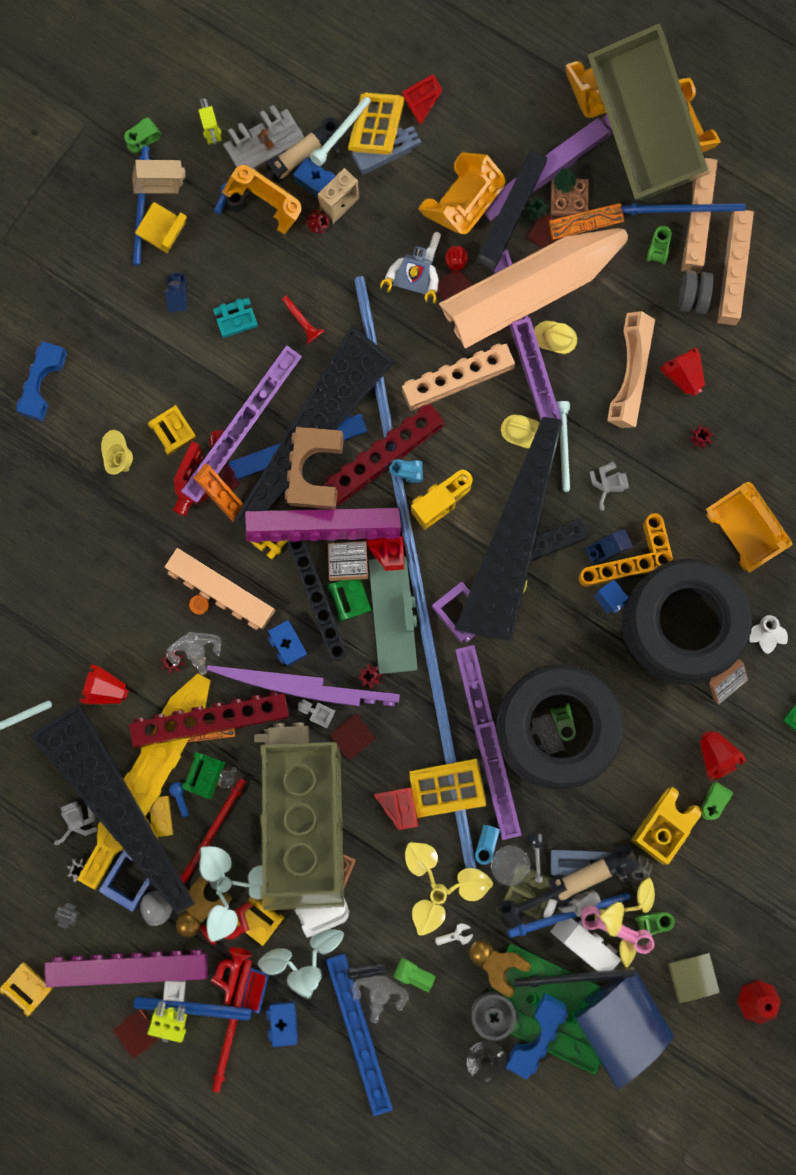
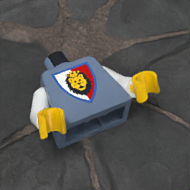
M416 246L413 255L406 254L404 258H399L388 270L385 280L381 282L380 289H382L384 284L389 285L387 292H390L391 282H393V286L425 294L426 303L429 297H434L433 304H435L437 301L435 293L437 292L439 278L435 267L432 266V261L424 259L426 249Z

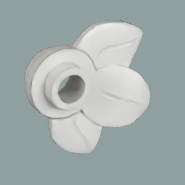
M771 615L763 617L760 624L753 626L751 635H749V642H759L761 649L766 654L772 652L777 643L787 644L788 640L786 630L780 627L778 619ZM767 622L772 624L771 629L766 627Z

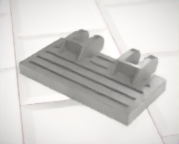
M272 105L270 111L276 119L272 123L264 111L260 112L263 121L268 127L269 138L275 144V147L270 151H267L264 143L261 144L257 138V135L265 128L263 123L250 129L249 133L242 123L238 124L239 130L244 136L240 141L232 128L228 130L236 147L233 146L231 141L225 143L224 147L236 167L241 164H247L256 170L264 166L275 155L279 157L304 138L288 109L282 111L280 116L276 107Z

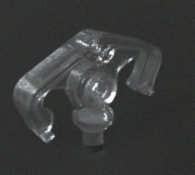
M189 632L168 647L166 656L176 667L181 660L174 652L185 651L187 657L192 660V665L198 668L200 675H204L207 673L204 665L206 658L203 657L205 653L204 645L209 642L213 643L214 647L212 650L216 656H219L221 652V639L214 634Z
M385 975L358 979L352 983L353 1000L360 999V986H365L370 990L369 998L373 1003L369 1007L372 1011L371 1022L378 1023L379 1014L384 1011V1008L381 1006L388 1002L391 994H399L401 997L400 1001L396 1002V1009L398 1011L403 1009L409 999L408 992Z

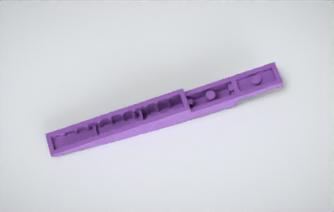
M607 115L600 120L599 118L545 156L548 157V160L533 192L574 165L580 157L613 135ZM516 178L503 187L484 212L490 222L498 217Z
M508 250L503 252L494 270V274L512 265ZM527 315L509 325L540 420L542 417L561 419L531 319Z
M286 345L181 492L196 503L200 500L205 491L193 479L205 463L210 465L217 474L220 472L302 357Z
M471 645L455 649L502 840L521 836L475 646Z
M207 666V670L246 684L316 701L360 707L361 699H364V703L375 704L376 701H382L383 705L395 706V703H399L400 694L323 686V678Z

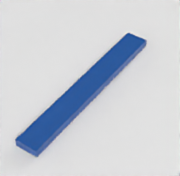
M361 414L346 419L338 429L343 432L344 441L368 432ZM280 444L226 463L221 469L225 483L229 484L264 471Z
M343 953L327 958L326 963L373 1116L392 1111V1104L353 979H348L347 976L349 965L346 955Z

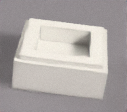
M552 898L547 900L542 917L552 916L557 904L556 900Z
M165 981L163 1000L183 1002L186 981Z

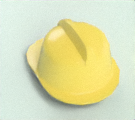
M544 321L539 323L534 329L539 347L545 350L566 354L571 352L577 344L575 331L566 324Z
M511 415L503 421L501 433L506 441L529 449L540 423L522 415Z
M111 430L104 435L101 450L105 470L109 474L114 475L121 471H129L133 455L126 446L124 436L117 430Z

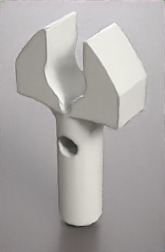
M435 232L433 234L424 259L433 262L441 237L440 233Z
M464 923L457 924L455 932L436 937L435 942L437 945L459 940L462 945L466 944L471 940L473 934L466 937L459 934L462 930L471 927Z

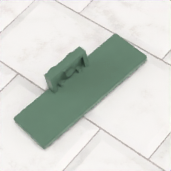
M404 557V570L385 571L377 559L369 560L379 673L416 671L417 659L414 627H417V616L412 614V608H416L415 596H411L407 557Z

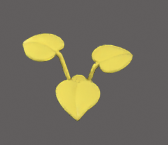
M410 842L407 845L405 858L409 870L417 876H422L427 871L432 887L430 895L432 902L427 899L420 900L414 905L412 910V917L418 935L431 933L443 923L445 909L443 906L436 904L444 903L447 894H451L456 888L460 887L459 893L465 900L476 901L481 899L493 886L492 880L484 872L475 868H466L460 871L458 874L459 883L450 889H446L441 884L436 885L430 869L435 867L438 861L436 850L424 843Z
M650 877L644 879L638 888V906L624 908L622 903L615 902L606 910L599 909L601 913L599 917L604 922L610 936L615 937L619 934L624 912L640 910L642 908V911L647 913L652 908L655 891ZM623 939L620 943V956L624 967L627 968L636 955V949L633 943Z

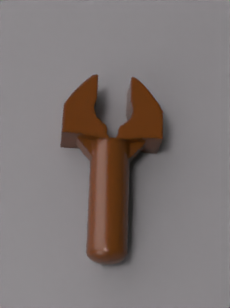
M262 129L257 138L261 144L264 143L266 150L270 151L275 147V144L270 140L268 130Z

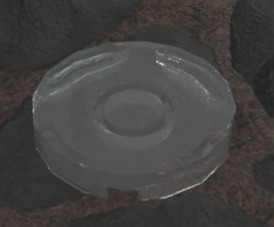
M516 846L502 847L494 854L491 861L492 874L497 881L504 885L514 886L520 884L530 872L529 857L522 849Z

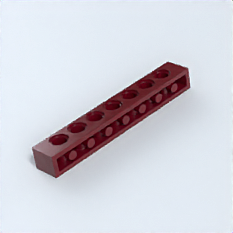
M431 403L427 406L423 405L413 417L409 416L404 419L400 427L391 429L384 439L375 441L371 445V449L358 454L354 462L345 464L341 468L342 471L336 475L332 474L326 479V483L322 486L335 487L337 489L336 508L389 469L393 460H401L445 426L444 420ZM419 421L427 422L424 428L417 427ZM405 432L411 433V437L408 440L402 439V435ZM389 444H396L395 450L387 451ZM375 455H380V456H381V459H380L379 462H377V463H372V457H373V456H375ZM359 467H365L363 474L358 475L356 473ZM344 478H350L349 485L342 486V480Z
M277 691L269 693V697L261 698V695L249 697L250 700L243 702L242 699L231 700L230 704L227 705L222 703L211 704V708L203 709V706L194 707L191 712L184 713V710L174 711L171 716L166 717L164 714L154 715L153 719L145 720V718L134 719L133 723L129 724L133 747L135 749L288 719L289 714L285 694H280ZM270 703L273 709L271 712L265 713L261 709L262 705ZM245 707H251L254 712L251 716L247 717L243 715L242 710ZM227 710L234 713L233 719L225 720L223 718L224 712ZM207 714H212L215 717L212 724L204 722V717ZM193 718L196 721L195 725L192 728H187L184 725L186 719ZM168 722H174L176 728L174 731L168 732L165 730V725ZM153 725L156 727V733L149 736L146 734V728Z

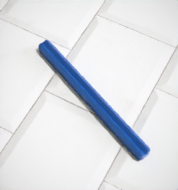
M136 997L134 1000V1008L155 1010L158 1007V1003L162 1001L163 1004L164 1001L166 1003L165 1009L173 1007L176 1012L179 1006H182L181 1011L184 1006V1014L247 1021L251 1018V1009L166 1001L145 997Z

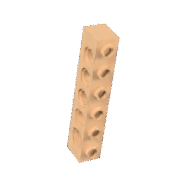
M496 344L489 351L475 353L472 358H462L450 367L445 365L435 373L428 372L423 374L422 378L418 380L411 379L406 381L402 386V393L410 411L514 369L515 362L507 344ZM493 358L497 363L490 365L487 360ZM476 365L480 370L473 372L470 370V367ZM459 372L463 377L455 379L452 375ZM441 379L445 382V384L443 386H438L435 384V382ZM424 386L428 391L420 393L418 388Z

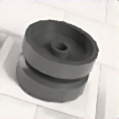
M684 271L679 290V311L690 312L694 305L695 313L706 314L708 312L713 290V273L702 272L697 277L696 271Z
M488 991L480 994L474 1000L471 1007V1019L475 1030L482 1037L488 1040H500L507 1037L513 1031L516 1024V1012L511 1001L505 995L497 991ZM491 1012L493 1014L494 1012L497 1013L495 1018H491L489 1014Z

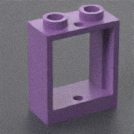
M460 582L434 603L432 609L460 643L464 640L467 643L475 635L461 634V632L455 631V625L442 610L461 593H464L468 598L470 590L463 582Z

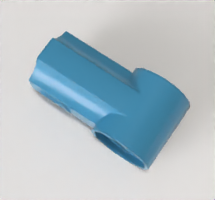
M396 459L389 466V471L393 476L404 478L406 482L418 483L423 481L422 461Z
M483 825L475 852V860L479 864L486 865L492 861L500 829ZM481 850L489 853L487 861L479 859L478 854Z

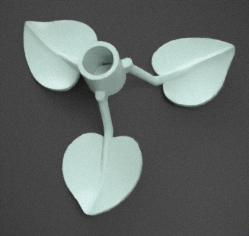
M201 847V875L204 879L210 881L211 887L217 890L216 894L219 895L224 904V907L220 905L214 906L207 919L208 937L210 941H217L229 936L237 925V915L233 910H228L229 906L222 892H227L231 885L250 887L249 895L252 898L261 899V886H263L262 865L256 866L250 871L248 876L249 883L233 881L224 875L225 872L230 870L232 865L229 854L217 847Z
M328 929L311 938L310 945L312 948H315L313 950L312 966L297 970L293 963L289 961L292 957L291 952L284 948L267 952L259 960L258 966L264 973L273 975L282 972L286 965H289L293 972L287 978L288 985L298 994L310 998L312 991L317 988L321 978V972L316 968L317 952L327 954L333 951L343 939L344 933L341 930Z

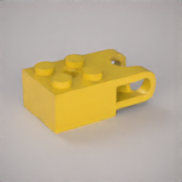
M460 470L440 485L434 484L427 490L429 493L422 497L420 495L412 501L411 513L424 530L455 509L456 502L470 492L473 480L471 474L466 470Z
M673 786L664 791L630 840L659 863L668 865L703 812L702 808L694 805L690 806L683 814L679 813L675 807L679 792ZM658 833H661L662 840H658Z

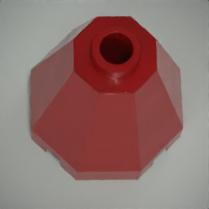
M697 347L688 350L686 354L678 355L660 367L662 373L686 395L692 394V396L702 392V387L705 386L700 353Z
M91 664L90 668L94 669V671L88 673L82 695H85V699L80 698L79 702L85 704H120L121 700L125 701L129 691L125 689L126 684L99 666Z
M708 731L701 736L702 739L699 743L706 775L710 781H713L714 778L716 780L735 771L737 769L735 765L738 763L740 766L745 764L746 758L743 753L720 733Z
M756 979L752 983L742 986L737 1004L744 1018L758 1024H763L776 1018L781 1000L773 985Z

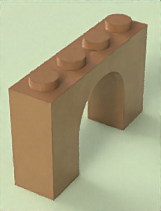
M296 427V432L292 433L294 449L290 452L289 457L292 466L291 470H288L287 481H290L289 489L285 491V500H287L290 506L336 509L337 489L335 487L315 486L307 483L303 478L302 468L306 459L312 454L318 452L342 454L344 441L342 431Z

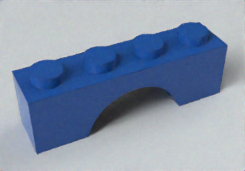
M44 341L36 349L35 362L29 368L30 375L28 381L24 382V392L16 404L17 412L21 416L43 422L49 406L41 397V382L49 373L62 370L67 356V352L63 347Z
M544 993L535 1009V1018L540 1023L541 1032L530 1043L515 1044L506 1060L507 1069L525 1079H528L530 1074H535L539 1065L537 1063L539 1058L545 1056L548 1050V1042L555 1039L558 1032L556 1028L559 1023L563 1024L567 1017L566 1004Z

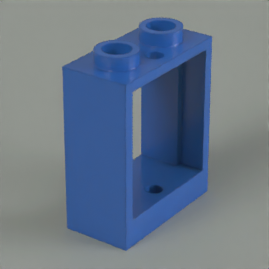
M123 850L99 892L133 912L147 893L151 882L148 878L145 880L135 899L130 898L110 885L126 858L131 859Z

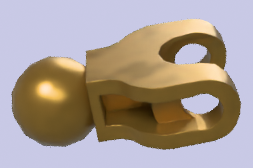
M200 876L189 890L196 904L188 908L187 912L182 913L176 920L177 932L183 937L195 936L201 928V923L208 917L214 906L220 905L224 907L221 899H218L216 902H210L205 898L204 890L209 881L204 879L203 876ZM225 893L223 896L229 905L233 896L230 893Z
M484 940L474 942L469 950L471 961L478 966H483L489 974L491 986L506 997L512 998L515 993L514 988L506 980L507 971L511 967H516L521 971H529L532 967L519 954L512 952L501 954L498 951H494L491 944Z

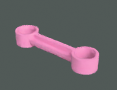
M587 906L581 911V920L585 928L589 930L600 928L607 931L604 922L599 917L601 913L597 907ZM589 914L598 915V918L593 922L585 921V917ZM622 925L617 935L618 937L633 943L636 951L645 954L652 951L654 940L649 931L639 930L636 932ZM641 938L650 939L646 945H637L638 940Z

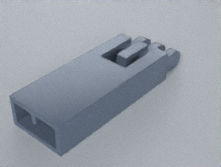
M412 126L405 130H402L401 127L397 129L394 145L396 147L401 142L403 145L393 149L392 154L352 152V157L361 174L365 175L410 153L411 149L419 146L422 142L420 139H417V133H413L415 131L414 127ZM385 135L374 140L373 145L383 146Z
M551 850L550 874L567 876L590 865V860L603 859L611 855V852Z

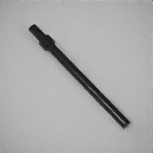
M635 969L542 977L530 975V978L514 980L515 987L531 986V988L545 984L636 976Z

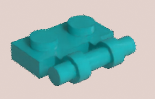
M248 297L235 299V302L226 305L225 303L220 304V307L213 309L215 316L223 314V317L216 319L223 338L258 327L253 309H244V306L251 305ZM239 309V312L231 315L228 314L229 311Z

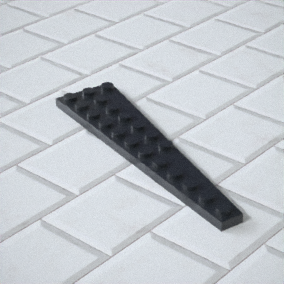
M352 325L340 343L335 355L332 356L326 370L320 376L321 378L317 385L311 391L309 398L305 401L282 439L276 453L273 454L267 468L261 474L262 476L258 483L254 486L250 496L246 499L235 517L234 522L246 531L245 512L269 511L286 489L289 488L290 481H287L288 470H291L292 466L289 457L290 452L294 449L292 433L296 432V427L338 430L395 363V359ZM317 453L312 454L306 459V461L303 464L302 471L317 455Z
M542 417L455 626V631L512 642L562 425L561 419Z
M78 704L29 735L51 760L52 764L61 772L66 781L75 789L80 798L84 800L85 804L113 838L122 846L127 855L136 863V866L159 891L160 895L174 912L179 915L196 904L82 705Z

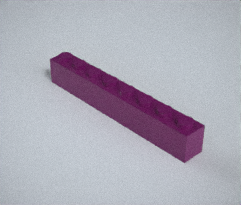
M399 508L245 512L246 542L399 538L401 531Z
M202 949L190 950V953L182 954V950L170 951L168 955H162V951L150 952L149 956H143L142 952L130 953V957H123L122 953L111 954V958H103L102 954L91 955V959H83L82 955L71 956V960H63L62 956L51 957V961L45 963L46 987L206 979L208 977L207 953H202Z

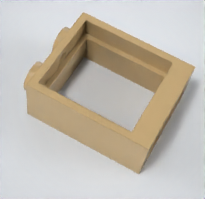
M135 160L132 174L133 192L178 194L179 188L183 186V179H185V168L181 167V160Z
M345 168L318 193L320 211H325V215L328 216L333 224L359 199L358 180Z

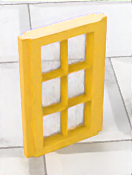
M374 93L361 94L359 103L365 97L370 99V103L354 122L348 150L362 153L392 154L404 97Z
M477 759L409 771L418 818L486 806Z

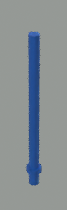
M142 147L139 160H150L149 147ZM138 193L133 265L136 266L140 265L142 238L136 235V230L144 219L146 193Z
M632 204L631 206H621L622 213H631L632 215L637 213L745 211L746 204Z
M626 892L601 900L597 903L596 907L602 909L611 906L615 902L621 903L630 900V895ZM573 911L556 914L525 925L521 923L518 924V927L509 929L508 935L510 938L518 935L524 936L527 932L577 917V915Z

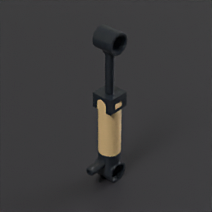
M333 117L325 118L318 128L279 157L275 155L266 162L268 172L264 176L268 179L274 177L278 183L289 176V172L300 165L306 158H309L315 149L318 150V148L324 146L340 127L338 120ZM329 128H334V129H335V130L332 131V132L327 131V129H329ZM334 144V146L331 148V151L335 155H338L340 153V149L336 144ZM246 188L243 195L234 193L230 198L226 196L229 209L233 212L242 211L246 206V197L252 192ZM234 198H240L238 202H232Z
M618 846L613 851V854L565 877H561L559 874L548 879L551 890L518 906L511 900L502 901L497 906L496 912L506 928H514L522 920L520 913L553 897L556 898L561 906L571 901L572 895L618 874L621 882H626L628 880L626 873L634 871L638 866V861L630 846Z

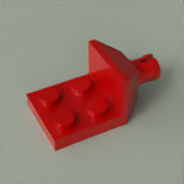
M191 442L174 478L175 494L178 500L172 510L186 517L192 504L197 505L208 498L205 492L196 503L181 492L205 457L199 444Z

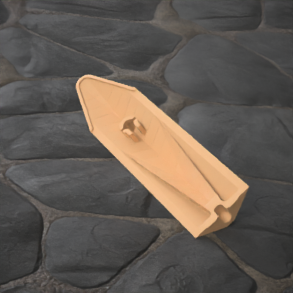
M617 228L563 237L440 302L439 305L449 322L454 321V332L463 346L467 348L512 324V322H516L592 281L624 246L628 239V234L624 229Z

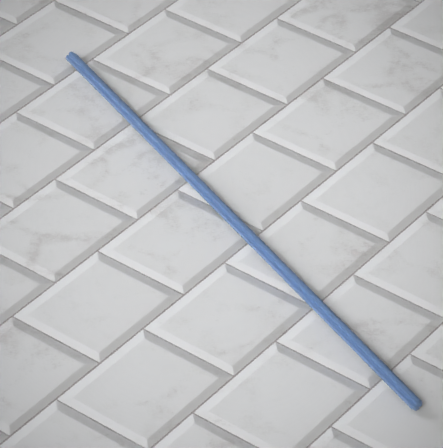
M359 276L354 280L364 333L368 339L377 345L365 279L363 276ZM382 377L375 385V391L385 438L386 434L393 429L384 378ZM389 444L387 451L395 450L396 444ZM391 473L397 507L400 511L401 529L446 764L456 763V757L403 478L395 477ZM457 773L458 782L460 784L459 773ZM453 774L448 775L450 786L455 785ZM460 788L461 799H463L462 789ZM456 789L451 790L452 799L457 800ZM466 810L455 811L465 867L476 869Z

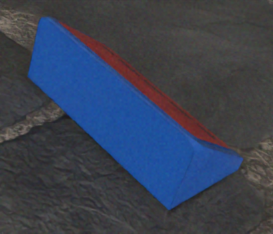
M250 968L241 1008L251 1009V1012L257 1014L260 1013L269 974Z

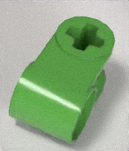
M145 118L128 130L124 137L128 149L133 153H138L142 150L143 146H148L157 141L161 136V132L150 118Z
M660 226L656 229L646 261L653 260L661 262L662 265L666 264L671 239V230L668 227ZM662 234L666 239L661 240L657 235Z
M569 703L559 708H550L560 738L566 742L572 741L576 737V729ZM565 727H570L573 730V734L569 738H565L562 735V730Z
M715 781L709 788L707 796L700 806L703 810L701 817L706 820L717 819L725 805L729 802L733 791ZM712 807L711 810H712L714 813H713V814H709V810H707V808Z
M665 911L634 917L639 930H647L651 935L669 931L674 926V918ZM662 916H668V925H660L659 920Z

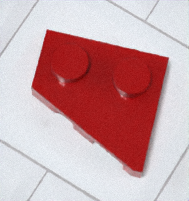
M432 74L402 92V97H404L419 125L422 124L442 93V88Z
M403 536L394 539H366L367 547L385 571L404 570Z
M412 787L374 794V797L380 802L384 811L393 820L398 830L419 826Z

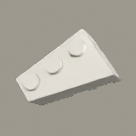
M571 918L558 922L550 931L598 972L612 971L621 961L615 955L618 951L610 944L607 946L603 945L602 941L604 939L595 932L591 935L588 932L589 929L583 926L581 920L577 923Z

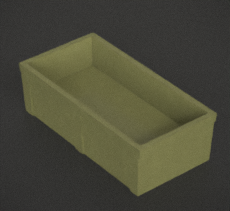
M660 23L588 55L635 200L643 201L711 174L668 49L669 45Z
M337 742L261 745L263 886H261V899L263 909L286 910L344 907L341 751L338 748Z

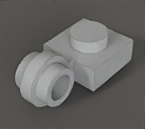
M302 699L298 703L299 707L297 710L307 715L309 711L312 712L310 720L327 728L335 710L320 703L313 709L311 708L313 704Z

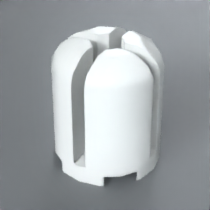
M345 898L344 907L295 909L307 937L315 936L340 925L349 916V909Z

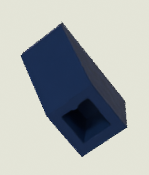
M172 273L167 275L165 296L168 312L187 311L186 274Z
M624 529L614 532L585 548V551L594 566L628 550L633 545Z

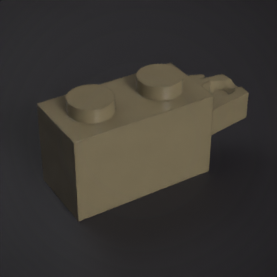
M284 723L273 724V728L264 729V734H254L255 743L265 742V745L309 743V727L304 726V723H292V727H285Z

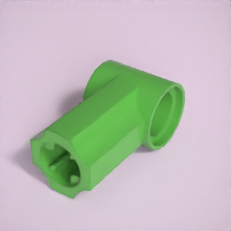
M401 958L393 975L397 980L406 984L410 983L427 992L430 991L436 978L435 975L418 968L416 964L404 958Z

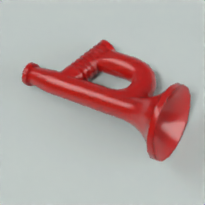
M287 295L281 299L304 328L307 335V345L324 332V329L312 327Z
M249 900L234 910L240 925L229 936L224 937L225 939L232 940L250 930L244 914L250 907H253ZM202 924L200 926L202 933L212 945H215L216 941H210L208 937L207 925Z
M230 947L229 952L233 960H222L217 967L215 976L211 980L212 983L226 991L225 1000L223 1001L225 1004H231L241 964L252 955L248 950ZM226 967L231 969L228 983L222 980Z

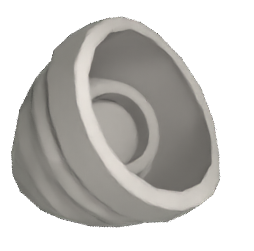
M151 891L143 896L140 909L144 920L151 926L165 923L172 913V908L160 895L159 891Z

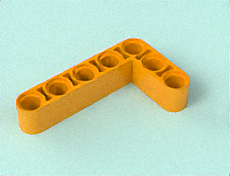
M651 514L643 523L649 554L584 568L578 577L580 584L590 587L608 583L612 580L617 581L648 574L662 565L658 561L659 556L665 557L667 563L673 561L662 517L659 514ZM649 520H655L658 524L657 528L651 527ZM654 538H660L662 546H656L653 541ZM641 560L646 561L648 569L641 568L639 562ZM622 564L629 566V573H624L621 570ZM604 568L609 569L611 577H605L602 574V570ZM590 573L593 576V580L590 582L586 581L583 574Z

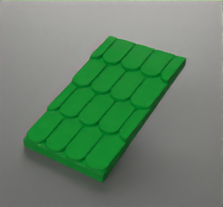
M510 944L507 952L519 954L532 966L529 971H521L516 967H511L506 974L507 982L515 990L512 998L507 997L516 1012V1024L510 1034L529 1043L539 1036L541 1026L535 1018V1009L544 993L566 1004V1012L568 1013L564 1023H559L556 1028L558 1032L555 1039L548 1042L547 1052L595 1075L601 1063L573 1015L587 1006L583 999L601 987L590 981L545 984L531 988V986L515 987L514 979L530 978V975L542 977L573 973ZM492 986L489 989V991H497ZM491 1012L489 1015L491 1018H495L497 1013L494 1012L493 1014Z

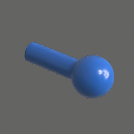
M224 183L220 189L221 196L214 209V212L217 214H221L226 203V195L222 191L227 183Z
M174 782L169 787V793L175 797L181 817H188L189 812L183 797L184 789L181 788L182 783Z

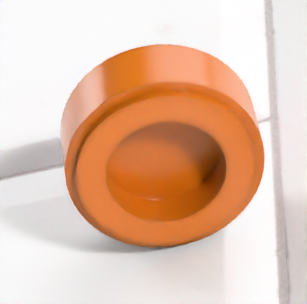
M196 595L190 600L189 607L193 613L202 615L208 611L209 602L205 597Z

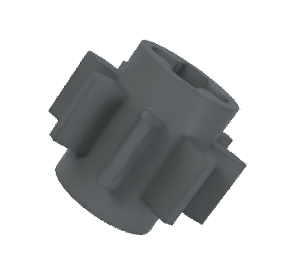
M643 855L635 856L638 866L632 871L631 876L636 880H644L646 877H650L653 864L648 863L649 859Z
M82 858L80 863H78L77 859H73L74 865L67 866L70 869V874L67 877L72 876L74 883L78 881L77 879L81 874H77L76 870L79 867L84 868L86 865L84 863L85 858Z
M67 903L65 906H59L55 914V920L59 921L57 926L66 929L69 925L74 926L76 924L79 912L75 911V905Z

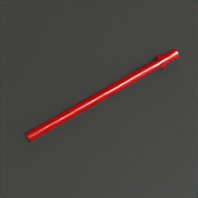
M240 778L236 786L231 788L230 796L182 874L181 879L185 885L201 859V847L209 846L237 797L241 796V791L247 782L244 779Z
M244 960L233 1007L241 1008L252 960ZM238 1019L229 1020L217 1072L213 1076L215 1080L212 1091L220 1093L222 1081H225L224 1073Z

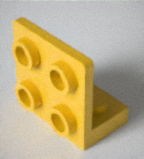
M154 202L137 228L136 235L168 253L184 227L187 216L181 212L179 216H176Z

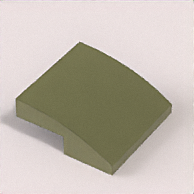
M520 864L503 901L511 900L518 906L551 890L548 879L551 878L541 874L543 881L537 883L535 881L536 871ZM547 901L524 911V913L539 920Z
M709 953L668 963L678 1003L720 993Z

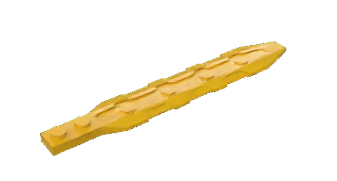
M197 673L170 697L161 714H164L166 717L171 716L174 711L184 710V713L191 712L192 708L200 706L206 709L210 680ZM188 718L185 720L184 725L187 728H192L196 721L193 718ZM168 722L165 725V730L168 732H172L176 728L174 722ZM156 727L151 735H154L156 733ZM189 738L142 747L141 754L133 768L125 776L124 780L145 816L162 792L161 788L171 770L176 767L180 760V754ZM101 822L98 824L97 846L77 879L95 890L115 855L123 850L122 846L113 838Z

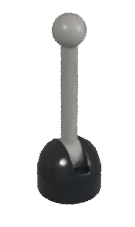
M534 834L529 835L528 840L529 845L535 849L537 873L535 881L541 883L543 878L540 874L539 848L544 845V835Z

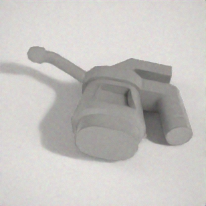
M614 461L599 467L601 483L596 481L594 471L590 472L592 485L603 491L599 503L601 511L605 509L603 502L607 493L623 492L629 489L626 473L617 472L606 477V472L616 468Z
M78 801L60 808L62 811L61 816L68 825V831L60 840H56L54 844L59 845L64 842L72 831L85 836L98 831L96 827L86 831L80 829L82 826L97 820V817L89 807V818L86 820L83 818L82 807L78 804Z
M586 891L583 894L578 893L571 897L572 900L566 903L567 906L561 905L558 906V909L563 913L574 911L577 916H581V911L585 907H596L597 903L601 900L596 891Z

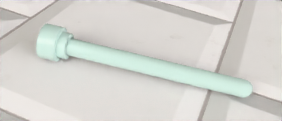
M365 97L322 148L313 151L310 159L316 165L321 166L326 161L328 151L369 105L370 99L368 97Z
M559 401L556 404L563 423L560 429L562 490L568 492L570 490L566 414L570 410V402Z
M43 702L1 721L0 730L51 708L52 702Z

